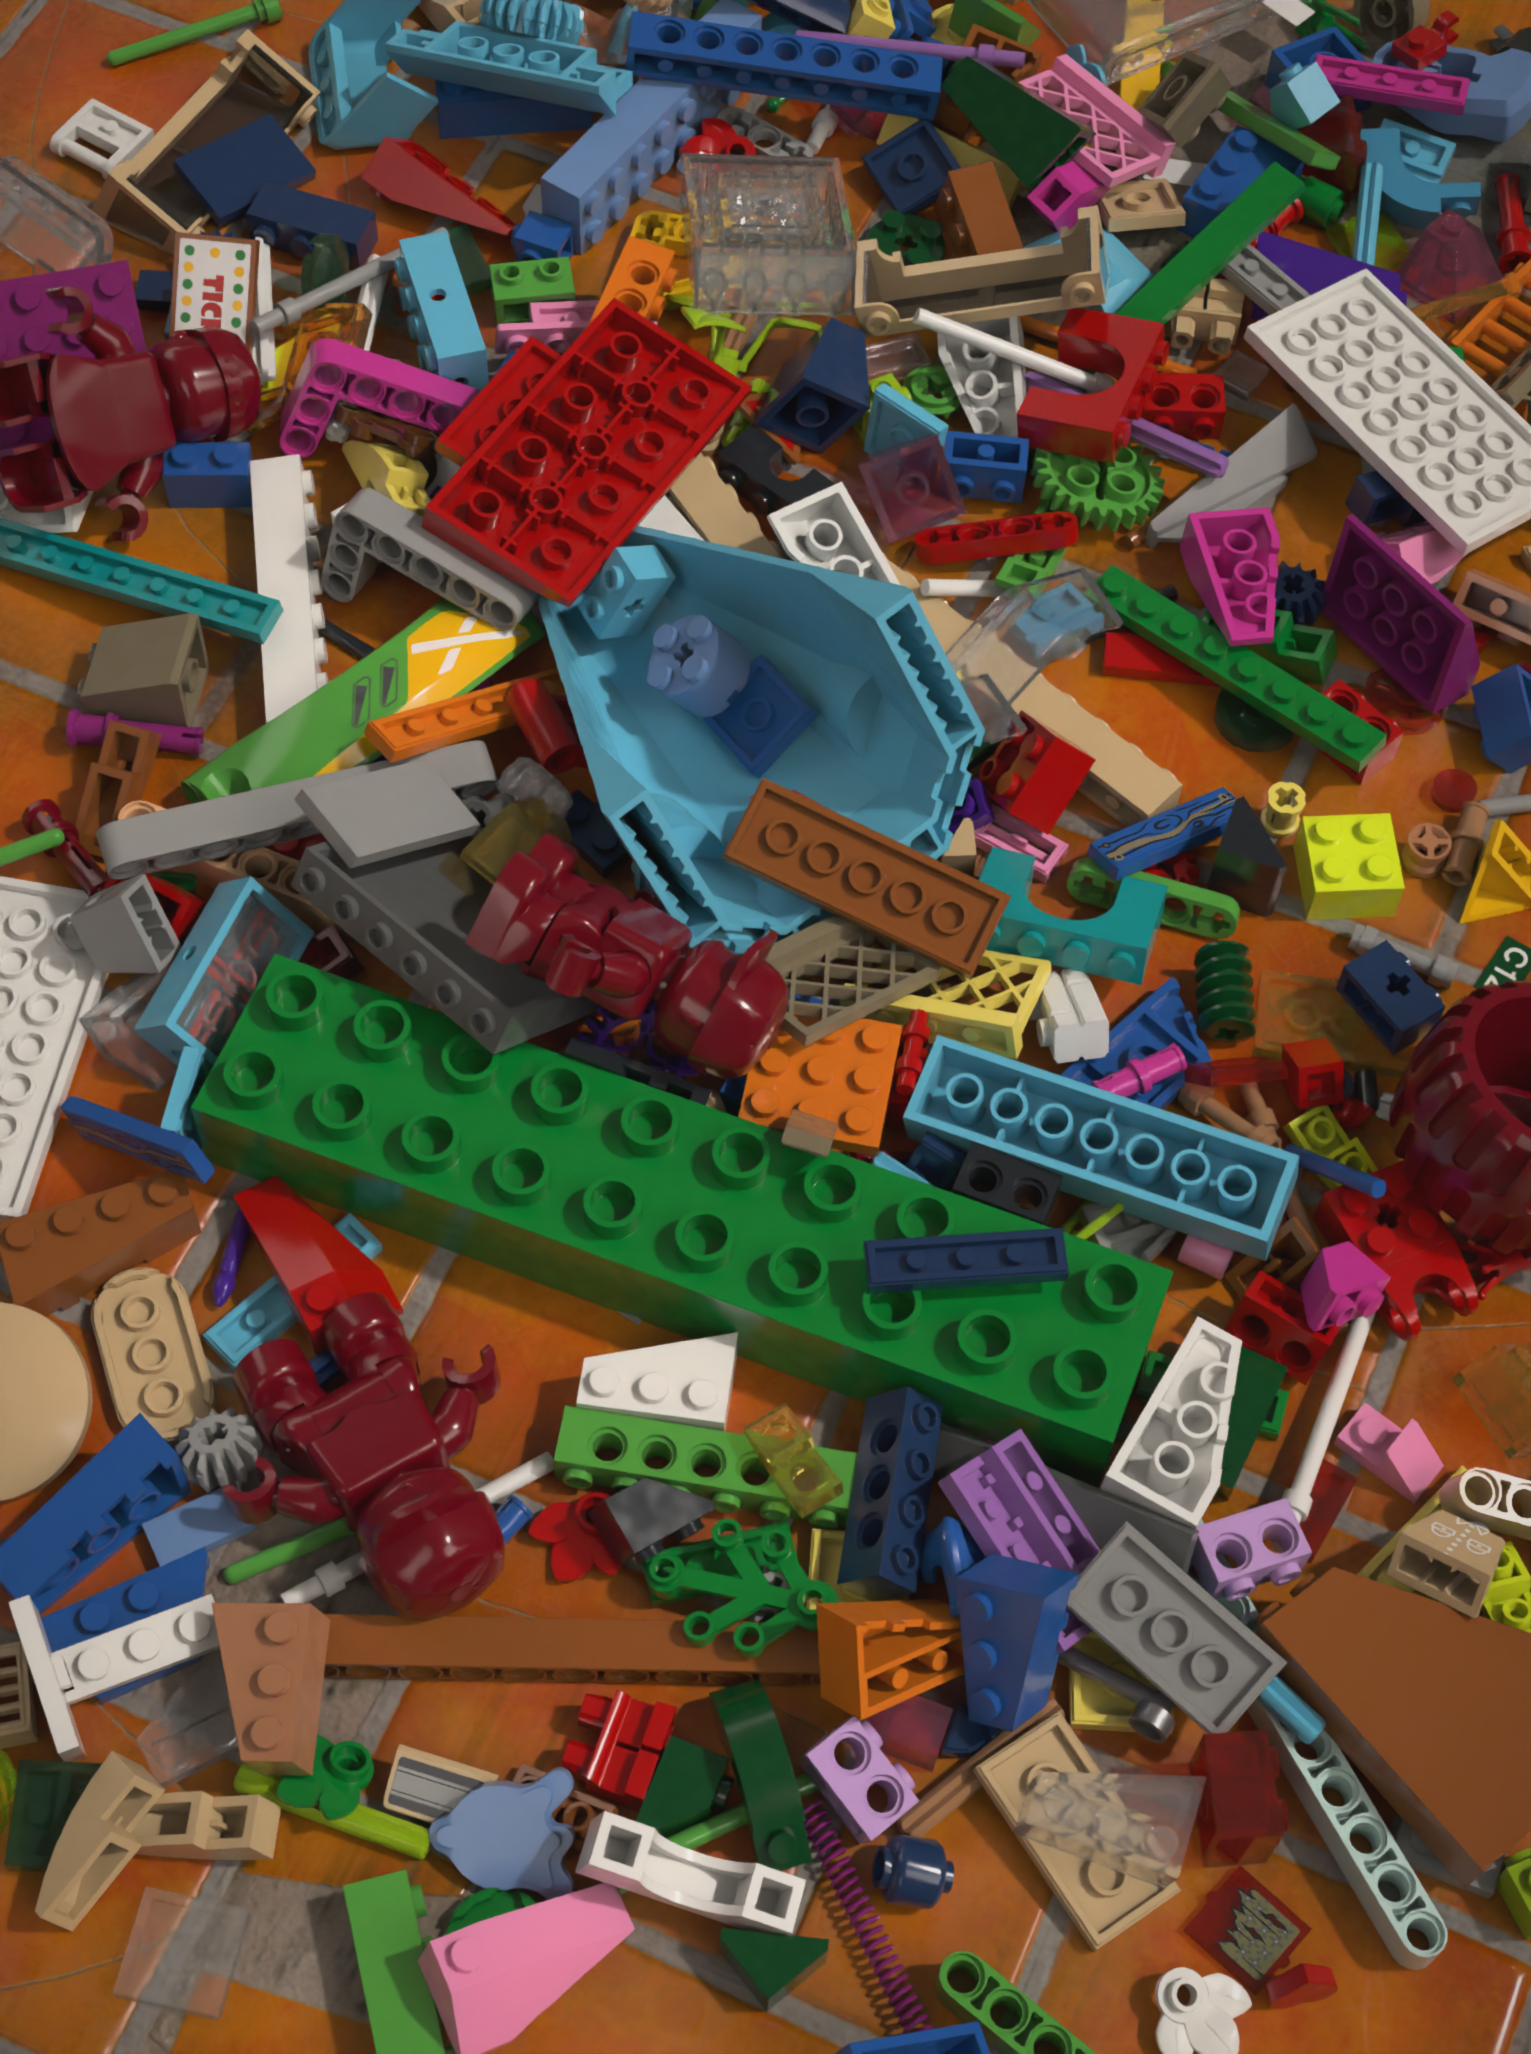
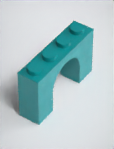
M992 847L979 881L1011 895V898L986 950L1048 960L1054 966L1138 985L1142 984L1162 921L1167 885L1123 876L1115 903L1108 912L1087 920L1062 919L1039 910L1028 899L1031 892L1036 856Z

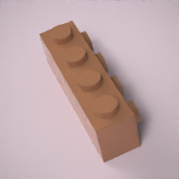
M1475 568L1468 570L1453 604L1472 621L1473 628L1481 629L1482 625H1486L1497 630L1498 634L1496 637L1507 643L1519 647L1522 642L1531 645V593Z

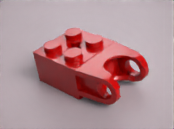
M1404 1159L1369 1174L1385 1181L1386 1192L1382 1197L1374 1198L1342 1185L1323 1193L1313 1220L1329 1246L1350 1241L1391 1277L1381 1293L1384 1296V1300L1377 1309V1312L1400 1339L1410 1341L1417 1338L1421 1331V1322L1417 1313L1414 1295L1420 1293L1436 1295L1450 1308L1464 1317L1475 1313L1478 1310L1479 1302L1475 1283L1453 1234L1441 1215H1437L1424 1202L1426 1193L1421 1186L1412 1187L1402 1172Z

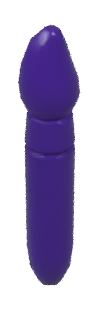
M239 1208L232 1222L219 1274L213 1282V1300L217 1307L224 1305L235 1288V1277L239 1270L250 1232Z

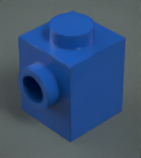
M530 210L522 224H517L512 232L511 247L515 251V262L568 256L570 260L575 252L574 225Z

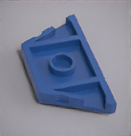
M1171 977L1109 1032V1053L1105 1057L1084 1060L1082 1056L1060 1076L1091 1086V1082L1098 1081L1125 1068L1127 1061L1135 1057L1141 1060L1175 1043L1181 1049L1186 1059L1187 1069L1153 1084L1152 1090L1143 1095L1137 1092L1126 1097L1164 1110L1178 1097L1181 1089L1188 1081L1192 1079L1197 1080L1209 1069L1212 1059L1204 1041L1197 1036V1025L1191 1011L1187 1012L1179 995L1180 986L1177 980Z
M205 1547L42 1617L41 1620L52 1653L205 1596L206 1572L209 1569L210 1563ZM200 1656L93 1697L101 1704L107 1703L199 1662Z

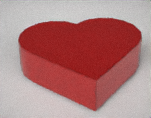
M1300 1963L1268 1981L1265 1990L1271 2008L1284 2009L1303 2002H1314L1327 1998L1336 1993L1338 1987L1332 1969L1321 1965Z

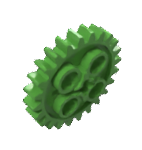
M1130 440L1126 448H1120L1114 463L1099 461V465L1096 464L1097 460L1037 448L1030 475L1035 476L1033 487L1042 488L1039 497L1041 499H1053L1050 507L1051 510L1063 508L1066 512H1071L1079 517V526L1083 527L1087 521H1091L1097 531H1100L1103 524H1108L1113 532L1117 531L1120 523L1128 530H1131L1134 522L1142 525L1145 523L1147 516L1150 517L1154 514L1164 493L1162 488L1165 479L1159 477L1162 468L1152 466L1155 459L1154 455L1143 456L1144 446L1136 445L1132 447L1129 444ZM1096 488L1099 490V493H1098L1097 497H1096Z

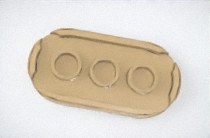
M149 1267L132 1268L116 1274L103 1286L104 1290L100 1293L98 1299L95 1298L91 1309L92 1326L115 1411L122 1428L127 1426L141 1413L165 1441L174 1448L180 1443L179 1430L192 1427V1416L203 1419L209 1415L211 1408L215 1410V1389L191 1306L181 1283L171 1275L169 1277L166 1274L160 1273L157 1269Z

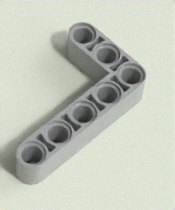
M371 488L359 490L336 515L321 575L323 589L334 600L339 602L351 601L373 577L378 560L502 631L513 630L538 600V593L489 569L421 527L423 517Z

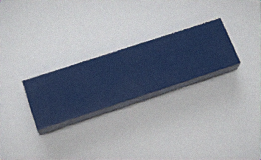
M1063 1228L869 1240L863 1243L868 1294L1067 1281L1069 1276Z

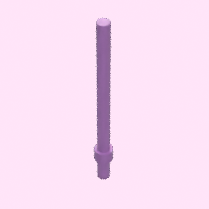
M796 30L797 36L943 57L945 61L956 62L969 56L983 60L991 66L1024 68L1026 52L995 49V45L979 44L978 48Z

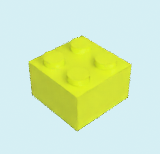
M1391 814L1303 816L1293 848L1306 920L1394 917L1405 886Z

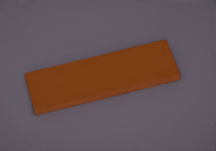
M762 778L722 856L723 862L970 980L1011 898V895L765 778Z

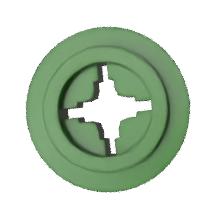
M924 365L911 371L904 379L903 386L910 392L912 401L932 415H941L947 419L952 411L960 412L962 405L944 366ZM928 385L936 394L941 393V399L935 398L932 394L927 395Z

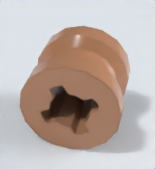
M1420 823L1414 826L1409 832L1406 845L1401 852L1400 860L1404 869L1409 874L1423 879L1433 878L1438 875L1444 868L1446 857L1451 850L1452 840L1449 833L1443 827L1433 823ZM1423 849L1426 855L1422 854L1419 850Z

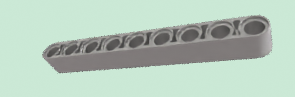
M475 740L438 748L392 763L388 760L113 821L100 827L96 832V837L109 878L127 879L140 874H149L321 834L294 800L300 790L305 787L422 759L429 761L460 800L477 795H487L499 786V782L485 742Z

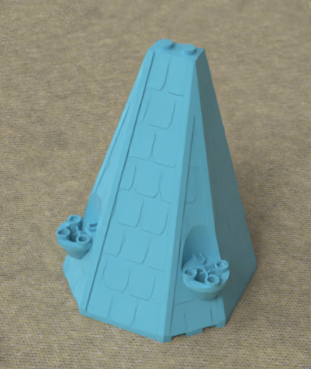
M638 526L621 547L656 545L676 576L638 636L597 639L578 609L579 604L596 577L570 608L538 594L537 602L542 620L545 624L559 675L564 685L568 704L573 714L601 811L633 860L631 868L635 874L637 891L642 888L651 890L662 904V911L685 924L691 930L690 948L703 941L716 939L723 941L727 948H730L734 953L744 954L752 944L761 939L769 928L778 932V937L775 941L778 942L834 915L722 861V856L750 803V796L754 795L762 778L788 790H796L826 808L935 860L949 850L953 833L948 830L955 806L962 807L972 775L966 769L973 746H981L985 729L913 591L906 586ZM688 615L706 616L734 636L746 648L750 656V665L760 654L767 657L819 713L760 778L752 775L704 722L703 717H697L684 710L648 684V664L654 647L653 636L661 625H671Z

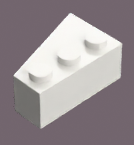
M738 1332L585 1357L576 1407L726 1431L737 1359Z

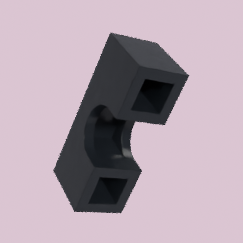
M753 425L749 426L718 454V476L725 485L730 484L737 494L750 502L759 513L769 515L835 485L834 482L815 469L811 470L803 478L794 481L778 478L782 471L783 446Z

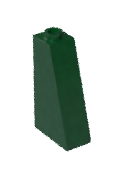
M966 56L956 61L948 70V77L941 84V87L1024 186L1034 190L1055 168L1069 163L1096 135L1095 131L1088 125L980 59Z

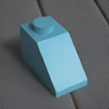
M1299 62L1293 64L1279 74L1282 81L1270 89L1272 116L1295 130L1312 124L1340 103L1339 98L1317 62L1303 67Z

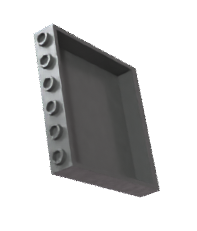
M483 795L461 800L464 805L473 800L489 801ZM519 826L512 833L502 834L495 832L489 839H473L471 836L354 868L347 866L328 841L305 848L290 886L492 1054L501 1052L598 1011L597 1004L582 996L569 997L551 990L546 985V982L525 975L518 969L516 962L502 965L465 944L496 879L506 863L517 851L521 850L529 855L539 841L522 826ZM575 869V871H574L575 874L584 877L581 873H579V872Z

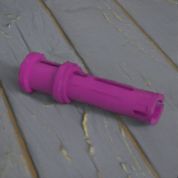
M71 708L68 714L66 743L69 748H76L78 744L103 746L109 720H114L162 733L158 750L193 753L196 755L202 754L203 747L200 744H204L203 727L197 728L121 720V716L115 712H108L106 716L81 714L80 710L76 708Z

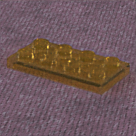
M1261 969L1258 979L1254 1023L1256 1033L1253 1037L1252 1056L1282 1060L1281 1044L1326 1038L1343 1059L1344 1069L1350 1071L1371 1069L1377 1075L1402 1077L1416 1046L1422 1038L1393 1055L1337 992L1338 980Z

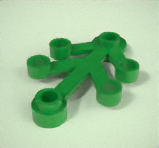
M729 1518L719 1520L713 1526L712 1538L716 1549L727 1555L740 1578L685 1567L679 1557L668 1553L652 1558L645 1570L649 1590L660 1599L676 1598L685 1589L732 1599V1601L709 1614L703 1611H696L685 1619L684 1631L686 1638L695 1647L710 1645L717 1634L764 1607L783 1610L760 1626L754 1622H745L735 1629L733 1640L736 1650L745 1658L759 1656L764 1651L766 1645L797 1627L807 1631H818L817 1609L805 1608L804 1603L806 1600L818 1598L822 1603H839L835 1590L829 1584L823 1581L809 1580L792 1553L790 1536L782 1529L767 1531L762 1536L760 1544L764 1558L769 1563L777 1564L790 1589L770 1585L743 1543L744 1537L740 1524ZM725 1531L736 1533V1537L729 1542L719 1539L720 1535ZM774 1541L785 1543V1547L779 1552L768 1550V1546ZM663 1567L674 1568L673 1573L668 1577L662 1578L656 1575L657 1571ZM705 1623L709 1626L708 1631L703 1635L691 1633L692 1628L696 1624ZM748 1634H755L759 1637L757 1643L752 1646L742 1645L741 1640Z

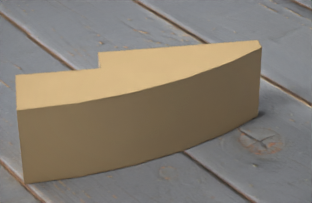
M111 1751L94 1774L73 1808L55 1845L35 1908V1912L40 1918L73 1932L141 1848L142 1845L131 1832L165 1792V1789L142 1765Z
M203 1791L163 1793L131 1832L142 1845L136 1854L208 1860L273 1859L281 1806L259 1794L213 1797Z

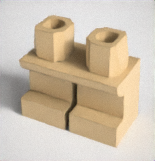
M1213 278L1209 284L1205 309H1203L1206 286L1164 325V336L1170 337L1172 348L1187 350L1192 347L1193 340L1208 342V350L1212 353L1227 355L1231 345H1235L1245 294L1229 280Z

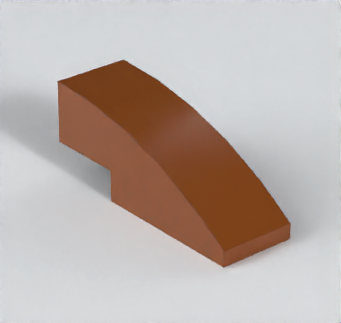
M109 720L98 763L91 762L75 823L79 833V842L89 854L102 857L96 837L97 830L110 822L117 821L120 810L126 804L141 800L156 758L162 733Z

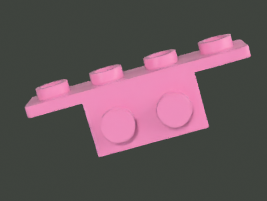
M599 300L530 303L529 323H504L497 325L494 342L495 353L508 354L509 352H517L531 336L559 354L565 352L587 328ZM654 320L651 321V322H653L654 324H656V325L658 326V322H657V321H654Z

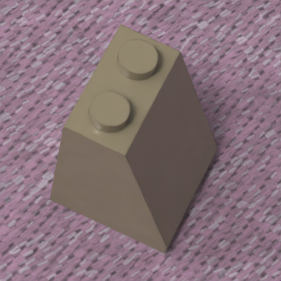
M188 613L102 627L97 644L92 643L89 649V671L87 677L80 679L77 689V701L79 704H83L85 714L106 716L108 712H115L121 716V720L192 727L210 668L199 614Z

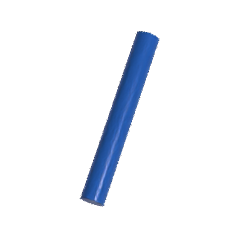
M1288 1144L1284 1148L1285 1151L1300 1156L1299 1167L1374 1198H1380L1386 1192L1384 1180L1295 1144Z

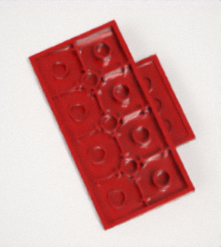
M613 298L563 355H560L531 336L437 438L435 450L461 468L426 505L421 527L500 575L570 608L601 571L614 548L621 547L748 397L752 386L616 298Z

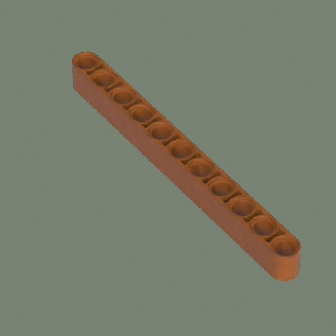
M324 1614L330 1619L324 1678L723 1686H735L759 1679L763 1686L821 1687L818 1631H807L800 1627L766 1645L764 1651L759 1656L745 1658L737 1652L733 1635L735 1629L740 1624L749 1621H740L717 1634L714 1641L708 1646L695 1647L686 1638L684 1631L685 1620L439 1616L414 1620L404 1615ZM754 1622V1623H757V1624L760 1626V1625L763 1624L764 1622ZM705 1623L696 1624L692 1628L691 1633L703 1635L708 1631L709 1626ZM755 1634L745 1635L741 1640V1644L752 1646L757 1643L759 1637Z

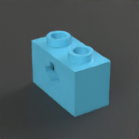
M656 545L615 547L579 604L578 609L597 639L638 636L676 576Z

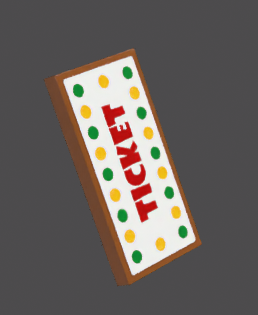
M175 232L169 339L171 334L178 330L222 328L237 334L252 356L254 333L250 328L249 322L255 319L259 240Z

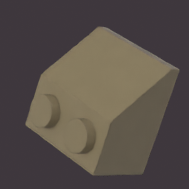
M1186 50L1137 111L1176 142L1175 146L1181 149L1184 144L1191 142L1200 131V124L1205 118L1221 107L1226 99L1225 94L1232 85L1215 62Z

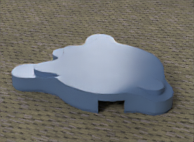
M557 1767L531 1783L521 1784L505 1780L486 1782L476 1786L460 1800L451 1812L435 1819L429 1830L430 1842L437 1851L449 1857L463 1876L483 1888H500L498 1890L503 1891L514 1888H527L540 1893L548 1900L572 1893L574 1881L564 1867L563 1858L575 1839V1831L569 1824L556 1822L553 1818V1811L569 1796L574 1788L573 1776L564 1767Z

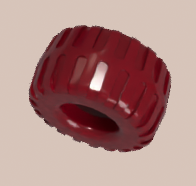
M1507 981L1501 984L1500 987L1495 984L1484 985L1472 991L1468 996L1460 998L1418 1043L1396 1087L1394 1098L1390 1104L1389 1124L1392 1127L1390 1140L1394 1154L1398 1158L1405 1159L1402 1165V1172L1412 1187L1421 1186L1426 1193L1424 1202L1433 1212L1438 1215L1444 1211L1457 1222L1454 1229L1471 1239L1477 1234L1489 1240L1488 1247L1504 1254H1509L1514 1249L1521 1250L1523 1258L1531 1260V986L1525 981Z

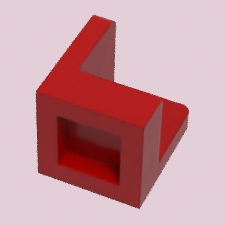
M1319 1038L1281 1044L1282 1085L1298 1109L1344 1103V1061L1328 1039Z

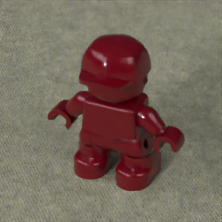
M75 286L48 288L44 292L49 300H62L67 307L68 317L65 323L50 324L47 333L52 335L76 334V339L95 358L64 354L51 355V353L30 352L19 356L0 358V428L26 423L34 420L35 417H48L53 437L41 443H25L0 451V484L6 498L15 510L21 513H46L80 503L89 494L87 491H98L121 471L116 488L120 491L119 494L106 495L100 498L94 507L101 511H115L119 507L123 514V521L119 529L112 531V541H134L142 536L148 525V512L142 502L147 500L163 476L164 461L162 453L174 448L176 442H223L251 427L260 412L261 381L259 371L242 339L237 334L222 328L178 330L171 334L170 339L155 344L148 352H136L131 337L123 327L93 313L92 302L82 289Z
M546 832L536 843L529 855L520 850L510 858L496 879L465 944L502 965L516 962L521 972L546 982V985L551 990L569 997L582 996L625 1020L630 1021L639 1018L649 1007L655 1004L657 1007L653 1016V1029L657 1039L667 1048L687 1058V1065L694 1068L696 1073L701 1072L704 1075L710 1073L724 1079L740 1078L750 1072L772 1047L781 1030L789 1001V989L782 975L766 961L778 937V932L769 928L761 939L752 944L743 955L729 950L723 941L712 939L694 946L685 956L684 954L692 939L691 930L685 924L663 912L662 904L651 890L639 889L633 899H631L628 895L622 894L617 889L597 883L593 885L586 878L574 873L579 861V852L577 848L561 838Z
M370 1292L349 1298L337 1306L327 1317L322 1332L326 1348L339 1370L346 1374L349 1382L328 1394L319 1386L313 1367L296 1341L286 1338L272 1340L250 1351L238 1363L233 1373V1383L244 1413L254 1422L264 1447L275 1453L278 1450L281 1462L302 1476H285L282 1481H279L274 1466L267 1459L258 1456L254 1467L262 1484L257 1489L250 1492H241L236 1490L233 1484L221 1486L230 1512L238 1521L246 1524H260L268 1521L278 1513L316 1526L328 1524L341 1518L346 1527L356 1533L358 1547L362 1553L359 1560L360 1566L368 1574L372 1586L396 1612L414 1620L439 1617L463 1609L480 1596L498 1578L504 1569L505 1544L496 1512L488 1495L482 1491H475L463 1474L455 1469H451L449 1459L463 1451L472 1441L479 1405L491 1400L500 1388L501 1377L496 1355L491 1345L487 1344L480 1351L483 1365L476 1372L470 1374L458 1373L454 1360L443 1358L442 1370L448 1389L444 1391L432 1414H430L424 1402L417 1352L406 1338L401 1320L383 1294Z

